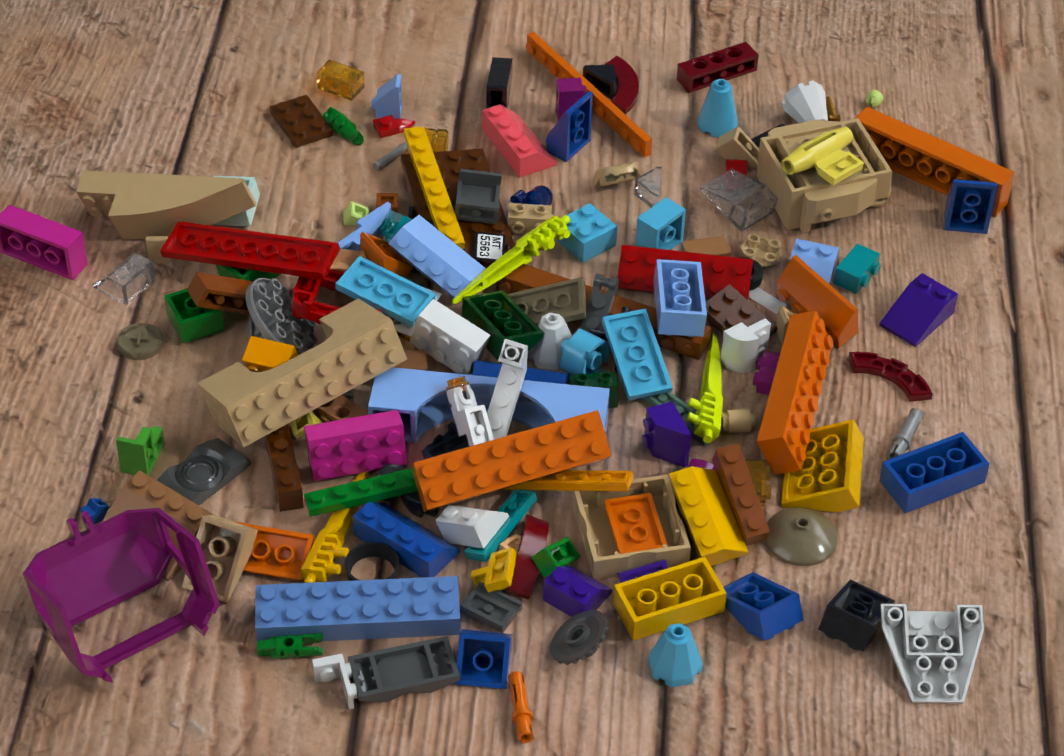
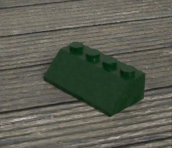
M503 290L463 297L461 317L490 334L486 348L497 361L505 339L528 345L529 352L543 337L544 332Z

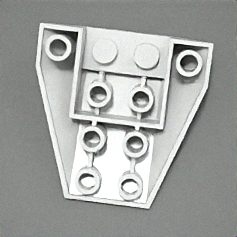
M881 604L882 631L911 703L963 704L984 631L982 605H957L953 612L907 611L906 604Z

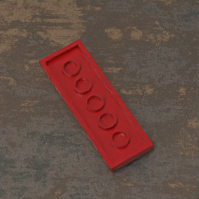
M630 245L621 246L617 277L619 284L617 289L654 293L653 280L657 259L701 262L705 299L709 300L729 284L747 300L749 298L753 259Z

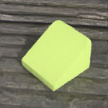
M350 201L343 211V224L346 226L357 225V221L369 214V208Z

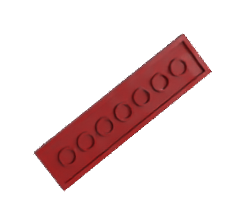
M178 221L160 252L162 257L324 280L340 251L339 243Z

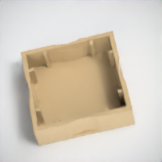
M668 475L634 479L628 492L573 491V510L593 579L618 577L617 572L662 559L666 560L668 568L689 562L691 547L683 522L676 510V500ZM651 493L667 545L663 544L662 548L619 554L603 506L604 500Z

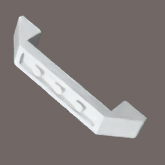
M508 339L504 340L498 359L499 362H502V367L487 412L494 439L507 436L527 371L528 345Z

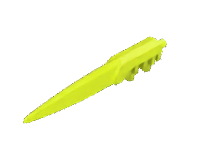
M564 215L562 218L551 216L517 240L516 246L498 258L472 280L452 300V303L457 304L463 301V297L479 293L510 274L522 264H528L532 261V256L537 257L540 255L539 250L553 249L556 244L554 239L568 238L570 236V231L567 228V224L570 222L569 216Z
M712 333L706 355L699 401L690 398L687 406L696 409V414L689 412L686 421L695 424L694 434L703 438L705 443L714 441L719 436L721 429L723 405L722 368L718 339L715 333Z

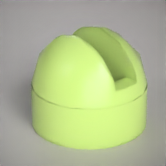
M870 90L865 100L868 106L878 107L884 98L879 91Z

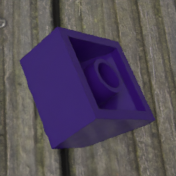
M673 401L646 408V417L643 419L645 430L642 435L644 447L650 450L653 457L683 467L688 466L691 433Z
M558 566L547 577L543 585V601L570 617L584 611L597 610L612 593L611 588L572 566Z

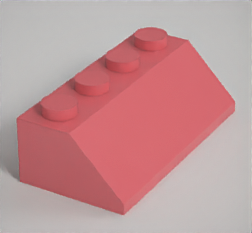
M501 104L482 110V130L519 177L557 165L555 159L517 113Z

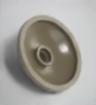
M802 507L787 508L774 514L767 522L770 533L765 543L775 557L788 564L796 566L817 565L827 560L836 549L838 536L833 523L826 516L815 510Z

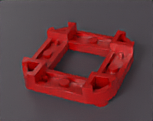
M329 269L324 280L299 277L295 288H293L290 302L292 316L297 319L304 318L321 324L320 318L339 309V307L316 302L315 300L320 286L331 291H338L335 289L336 282L342 277L344 272Z

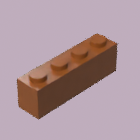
M196 272L187 291L197 307L250 315L246 304V290L253 281Z
M739 443L716 449L712 459L746 546L766 541L770 530Z

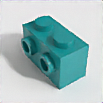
M391 210L388 218L386 217L381 224L382 231L380 234L386 236L385 241L390 242L398 231L413 219Z

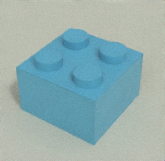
M666 197L659 203H655L645 213L640 214L637 218L636 246L666 250L675 248L683 242L686 209Z
M589 203L567 215L570 218V222L567 224L570 236L557 240L584 263L616 246L617 225Z

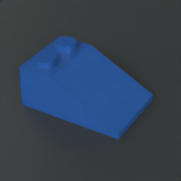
M589 91L571 106L548 133L546 149L551 155L567 162L591 141L593 92Z
M954 179L947 196L944 211V230L987 234L998 186L997 183Z
M754 572L723 587L727 593L726 609L750 634L762 640L771 639L776 634L786 629H791L795 624L803 621L799 594Z

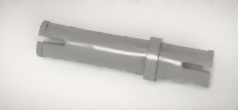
M912 408L899 434L893 438V445L887 453L888 459L900 456L910 448L911 439L924 418V412L918 408L916 410V408Z

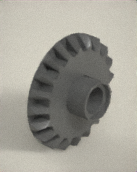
M588 610L576 614L567 620L552 638L550 644L551 656L559 664L564 663L566 665H569L571 662L576 664L579 659L585 660V658L592 656L600 648L599 644L606 640L605 635L609 632V623L605 615L597 610Z

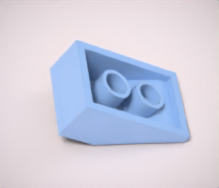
M796 238L790 260L796 254L831 285L837 265L839 248Z

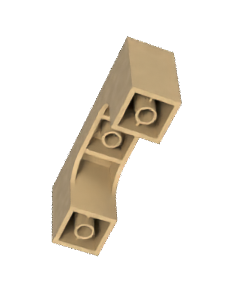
M358 298L319 319L327 338L326 341L280 366L263 372H252L241 363L236 362L198 382L197 384L214 422L240 445L245 447L407 360L392 319Z

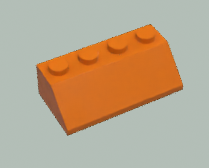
M795 254L777 281V295L784 303L788 302L796 314L816 310L820 319H823L825 329L828 335H831L833 344L840 348L858 333V309Z

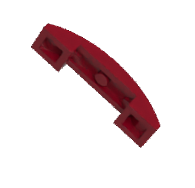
M528 514L525 515L520 533L522 536L517 552L512 583L510 587L506 588L507 592L529 600L539 569L532 560V556L546 547L549 522Z

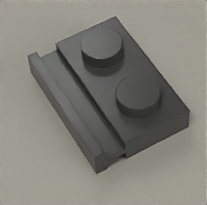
M482 582L478 583V587L473 589L460 605V612L501 633L506 630L516 617L517 612L522 609V602L498 590L488 593Z

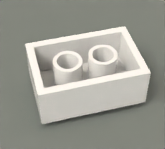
M433 299L419 314L410 343L419 350L425 349L427 354L452 369L455 373L470 375L474 369V362L481 360L490 334Z

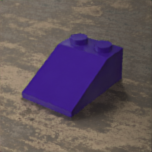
M921 273L908 284L881 320L879 326L916 347L954 314L958 293Z

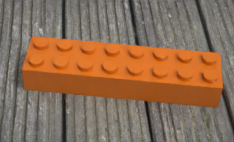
M866 106L855 118H859L891 170L945 195L949 194L954 179L997 183L998 186L991 215L996 217L1008 204L1014 171Z
M816 310L790 316L757 438V443L775 475L801 471L803 461L806 458L807 444L810 442L811 428L814 426L815 412L818 410L819 396L822 394V383L826 378L825 371L830 361L829 355L833 348V339L831 335H828L824 321L820 319Z
M596 410L417 461L410 466L423 510L427 512L606 460L612 454L599 411Z

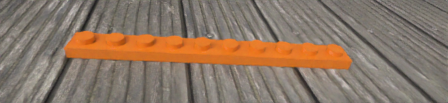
M535 32L527 34L526 49L529 54H532L540 64L544 65L558 79L581 78L582 86H586L587 93L589 91L593 92L592 110L597 116L602 118L611 129H614L623 140H626L644 158L651 155L652 138Z

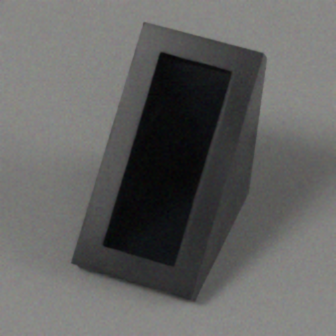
M585 65L583 67V77L603 95L610 99L616 95L614 65Z

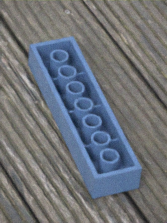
M458 576L256 585L255 629L257 641L268 640L272 636L322 633L323 641L459 635Z

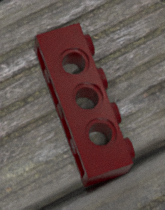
M743 42L679 63L676 80L688 93L711 86V83L715 80L724 79L727 81L757 71L759 55L747 42Z

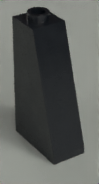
M492 58L486 86V109L499 104L508 108L513 58Z

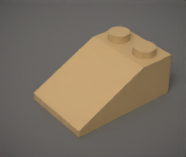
M215 515L202 516L196 538L200 541L218 600L227 603L251 555L258 530ZM185 574L182 587L192 591L191 581Z

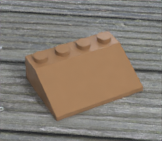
M139 470L123 486L102 522L127 510L160 508L196 537L202 516L213 514ZM167 526L172 543L181 552L176 533ZM173 557L162 577L167 581H170L181 570V567Z

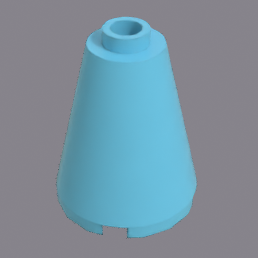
M718 79L711 83L697 119L700 131L704 134L705 131L709 132L712 137H720L738 127L732 86L724 79Z

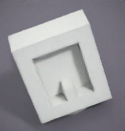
M343 654L312 659L315 683L329 682L333 679L341 678L348 709H354L353 699L358 698L355 683L350 684L349 678H352L350 663L344 662Z

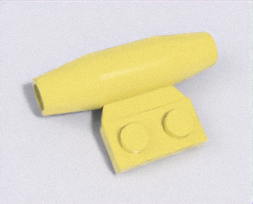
M841 127L824 132L798 146L782 160L781 164L784 172L788 175L815 167L818 175L831 185H835L862 170L864 162L851 152L842 151L852 142L853 133L848 127Z

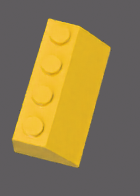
M691 466L669 473L670 484L677 506L698 559L706 557L709 564L713 566L749 554L716 470Z

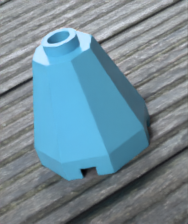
M681 623L669 625L648 654V664L652 677L658 681L659 678L664 680L665 684L669 687L692 684L695 676L702 671L703 662L690 628Z

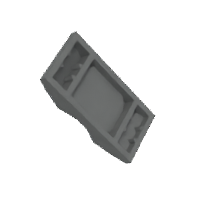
M215 438L196 446L185 461L179 465L167 468L157 481L195 504L201 505L251 466V461L219 438Z
M448 636L348 656V663L351 666L359 701L389 702L406 693H432L460 680Z

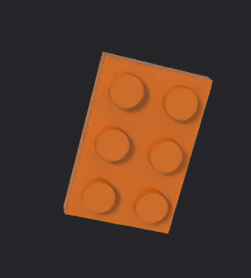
M651 493L604 500L603 506L619 554L662 548L663 544L667 545Z

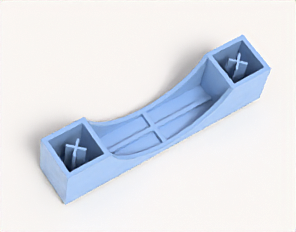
M392 367L374 378L368 404V415L398 410L403 422L405 442L416 443L432 428L454 419L449 407L447 390L470 385L474 392L477 406L485 405L486 412H488L498 378ZM524 380L512 420L533 429L598 410L606 434L610 389Z

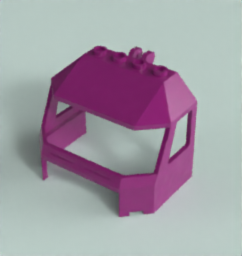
M160 508L127 510L95 526L87 511L80 513L81 519L87 530L80 533L78 525L73 518L66 520L72 537L37 553L23 572L38 616L68 660L82 674L91 677L96 676L113 683L112 678L105 669L192 625L205 636L209 628L207 626L212 613L215 614L220 605L200 541ZM167 526L176 533L181 552L172 543ZM173 557L188 576L193 587L182 612L95 656L80 653L71 627L159 584Z

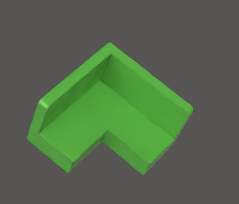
M142 427L135 440L122 437L117 438L116 445L121 472L135 475L140 470L147 475L150 474L165 444L162 427Z

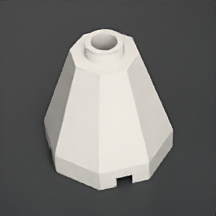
M809 81V85L806 86L803 83L797 84L784 95L785 102H782V106L785 112L798 123L812 120L828 121L825 91L822 85L817 82Z
M548 313L542 316L537 325L544 334L540 341L528 352V358L530 360L533 359L538 368L559 370L563 353L560 350L561 345L565 339H570L572 335L565 319L560 314Z

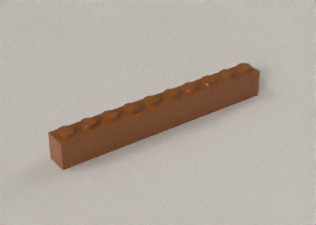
M522 264L496 282V291L503 290L506 294L571 279ZM585 284L587 308L593 287ZM615 295L609 316L620 314L622 307L631 308L630 311L646 308L660 347L700 360L710 343V326L705 325L703 337L658 334L656 308Z

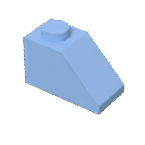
M397 74L377 89L376 97L372 98V109L376 110V118L392 115L394 119L401 117V74Z

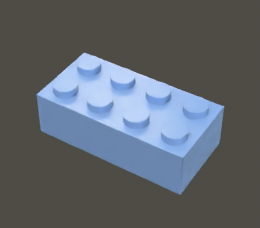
M657 259L653 282L658 334L703 337L707 311L701 262Z

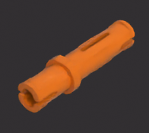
M514 671L508 675L514 711L512 721L516 724L517 739L521 743H529L534 739L531 725L533 715L528 706L524 675L520 671Z

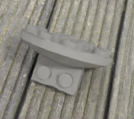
M267 278L256 279L246 290V304L252 318L248 321L249 335L293 345L298 355L314 348L317 342L314 330L316 323L292 316L290 302L293 290H288L275 278L272 280Z

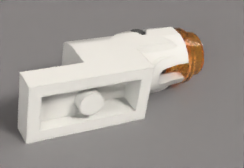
M465 376L448 380L446 392L459 436L467 435L469 447L494 440L485 405L477 406L469 381H466Z

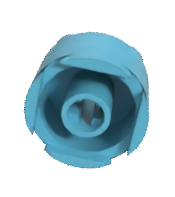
M578 329L570 339H565L561 345L560 350L563 353L559 368L571 375L601 373L603 370L600 369V366L603 362L607 363L609 358V343L583 329Z

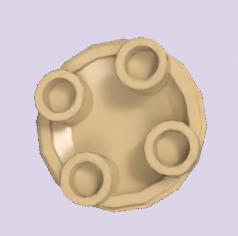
M749 234L747 240L743 241L740 246V253L742 257L756 260L762 267L773 266L779 263L782 258L781 242L777 239H768L757 234Z

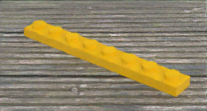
M424 126L404 128L403 136L434 226L457 246L464 249L465 241Z

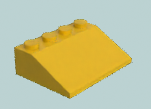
M854 419L811 429L810 442L807 444L806 458L803 461L801 471L784 473L781 500L783 507H802L836 513L859 508L864 437Z

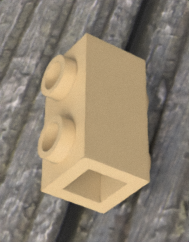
M509 203L508 226L511 234H527L551 216L556 215L552 214L551 205Z

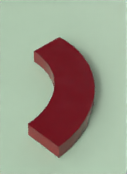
M615 56L604 64L614 65L616 82L619 85L616 95L610 101L626 115L637 101L639 81L633 68L622 58Z
M849 352L848 359L854 374H872L893 382L906 394L909 402L932 400L933 393L926 381L919 374L916 375L908 369V365L894 358L890 360L879 357L877 353Z

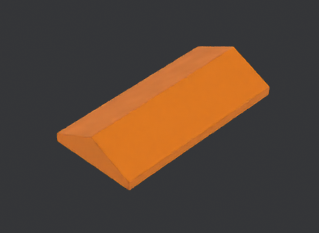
M236 522L258 530L251 555L243 572L303 582L301 568L313 546L314 535Z

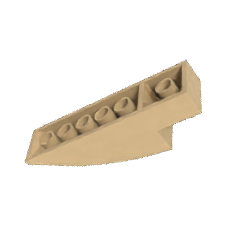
M83 170L76 190L77 195L91 216L97 218L102 216L109 217L123 240L146 239V236H169L178 221L212 225L256 206V201L243 178Z

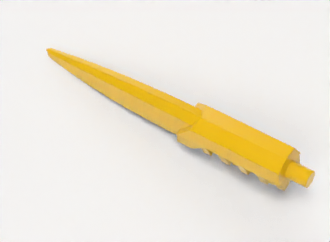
M370 471L359 473L353 482L367 479ZM358 506L333 511L324 529L319 531L301 568V576L304 579V583L327 582V578L331 574H340V564H334L333 561H337L339 557H346L349 553V549L342 546Z

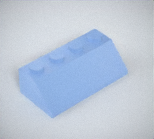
M420 215L404 225L388 243L394 252L452 299L486 269Z

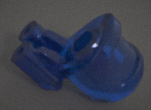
M539 185L527 193L524 190L517 191L510 197V201L521 204L551 205L553 194L548 187Z

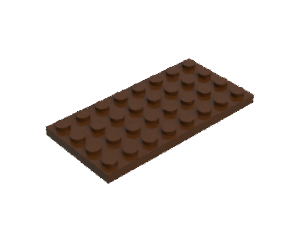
M483 148L433 152L454 213L459 170L468 169L490 172ZM401 154V164L416 215H420L434 226L410 154ZM500 199L497 224L457 220L465 241V248L462 250L472 258H474L475 232L506 235L505 253L515 246ZM475 259L485 268L495 262Z

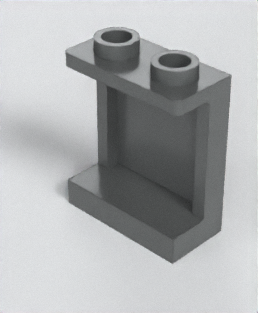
M468 169L459 170L455 204L457 220L497 224L500 205L501 173Z

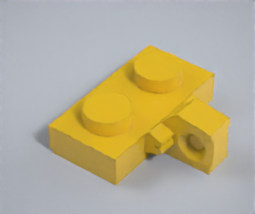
M511 547L493 552L490 555L488 566L472 570L470 578L476 585V588L479 582L484 583L488 593L510 587L517 558L515 549Z

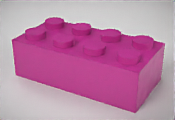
M8 205L0 213V253L74 280L88 265L83 232L12 205Z
M398 410L304 426L308 461L313 481L378 470L388 463L397 465L407 464L404 427Z

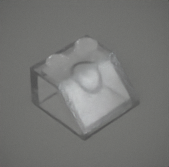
M136 252L118 262L93 283V288L127 305L156 280L153 261Z

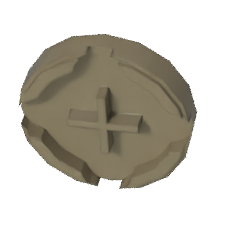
M135 323L121 330L117 339V346L120 353L126 358L145 360L159 353L163 346V338L160 330L154 325L148 324L146 326L142 325V323Z

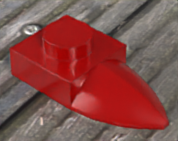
M392 115L373 120V127L380 138L402 133L404 128H411L415 124L414 120L394 119Z

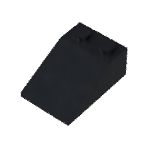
M850 579L828 603L818 630L824 632L831 639H838L846 643L850 648L864 652L881 627L880 605L894 604L895 600Z

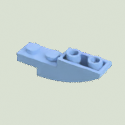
M386 202L357 221V230L337 242L339 243L340 250L361 251L360 234L362 231L383 239L384 235L380 234L382 231L381 224L386 217L388 218L391 211V203Z

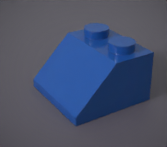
M462 629L459 633L457 668L460 680L456 681L455 684L506 689L513 634Z

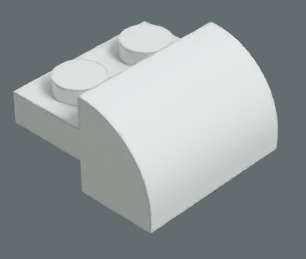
M763 319L747 327L741 322L725 330L723 334L721 364L725 368L738 373L754 371L759 356L763 357L764 352L768 350L771 323L767 319Z

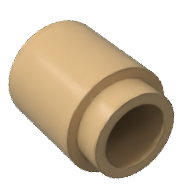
M749 409L726 410V413H722V431H727V433L751 432V427H755V415L750 413Z

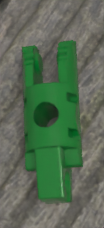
M329 107L323 114V117L331 128L342 138L349 139L353 144L358 146L363 144L364 138L357 131L356 125L343 113Z
M323 634L272 636L271 639L257 641V652L259 656H271V659L323 656V649L321 647H303V644L323 641Z

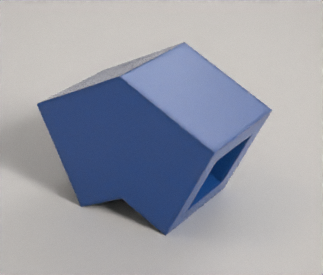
M89 498L87 505L81 508V513L87 511L95 525L104 519L110 506L101 498Z

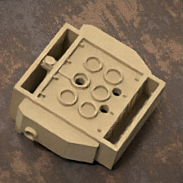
M859 118L842 122L812 120L777 127L770 130L767 137L760 138L756 177L787 231L800 228L802 233L810 232L812 223L815 224L857 215L874 204L875 200L887 198L889 195L892 170ZM841 127H848L853 133L852 142L842 151H849L864 162L862 170L835 185H831L818 175L815 167L788 175L784 172L781 164L782 160L798 146L824 132Z

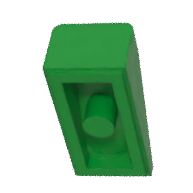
M566 537L540 550L532 556V560L543 577H547L558 566H567L581 556L570 538Z

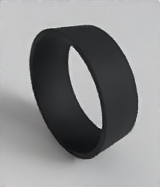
M379 542L363 543L354 547L346 556L345 569L349 581L358 580L351 574V569L355 563L367 557H380L389 561L395 571L386 579H397L399 557L395 550L386 544Z

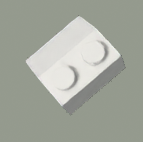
M448 505L436 519V523L444 540L449 543L484 549L508 519L509 515L505 512Z

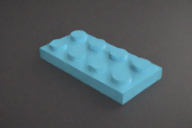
M361 256L354 261L336 282L335 286L336 290L354 299L359 298L371 307L382 310V313L411 328L416 324L419 314L436 298L435 293Z
M646 308L603 317L601 322L627 400L672 392L673 386Z

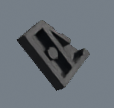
M453 422L447 425L448 431L443 436L438 434L433 439V442L421 451L423 458L428 459L469 447L467 435L459 436L456 424Z

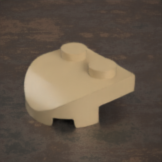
M634 161L598 169L592 182L594 188L638 179L641 178L637 163Z

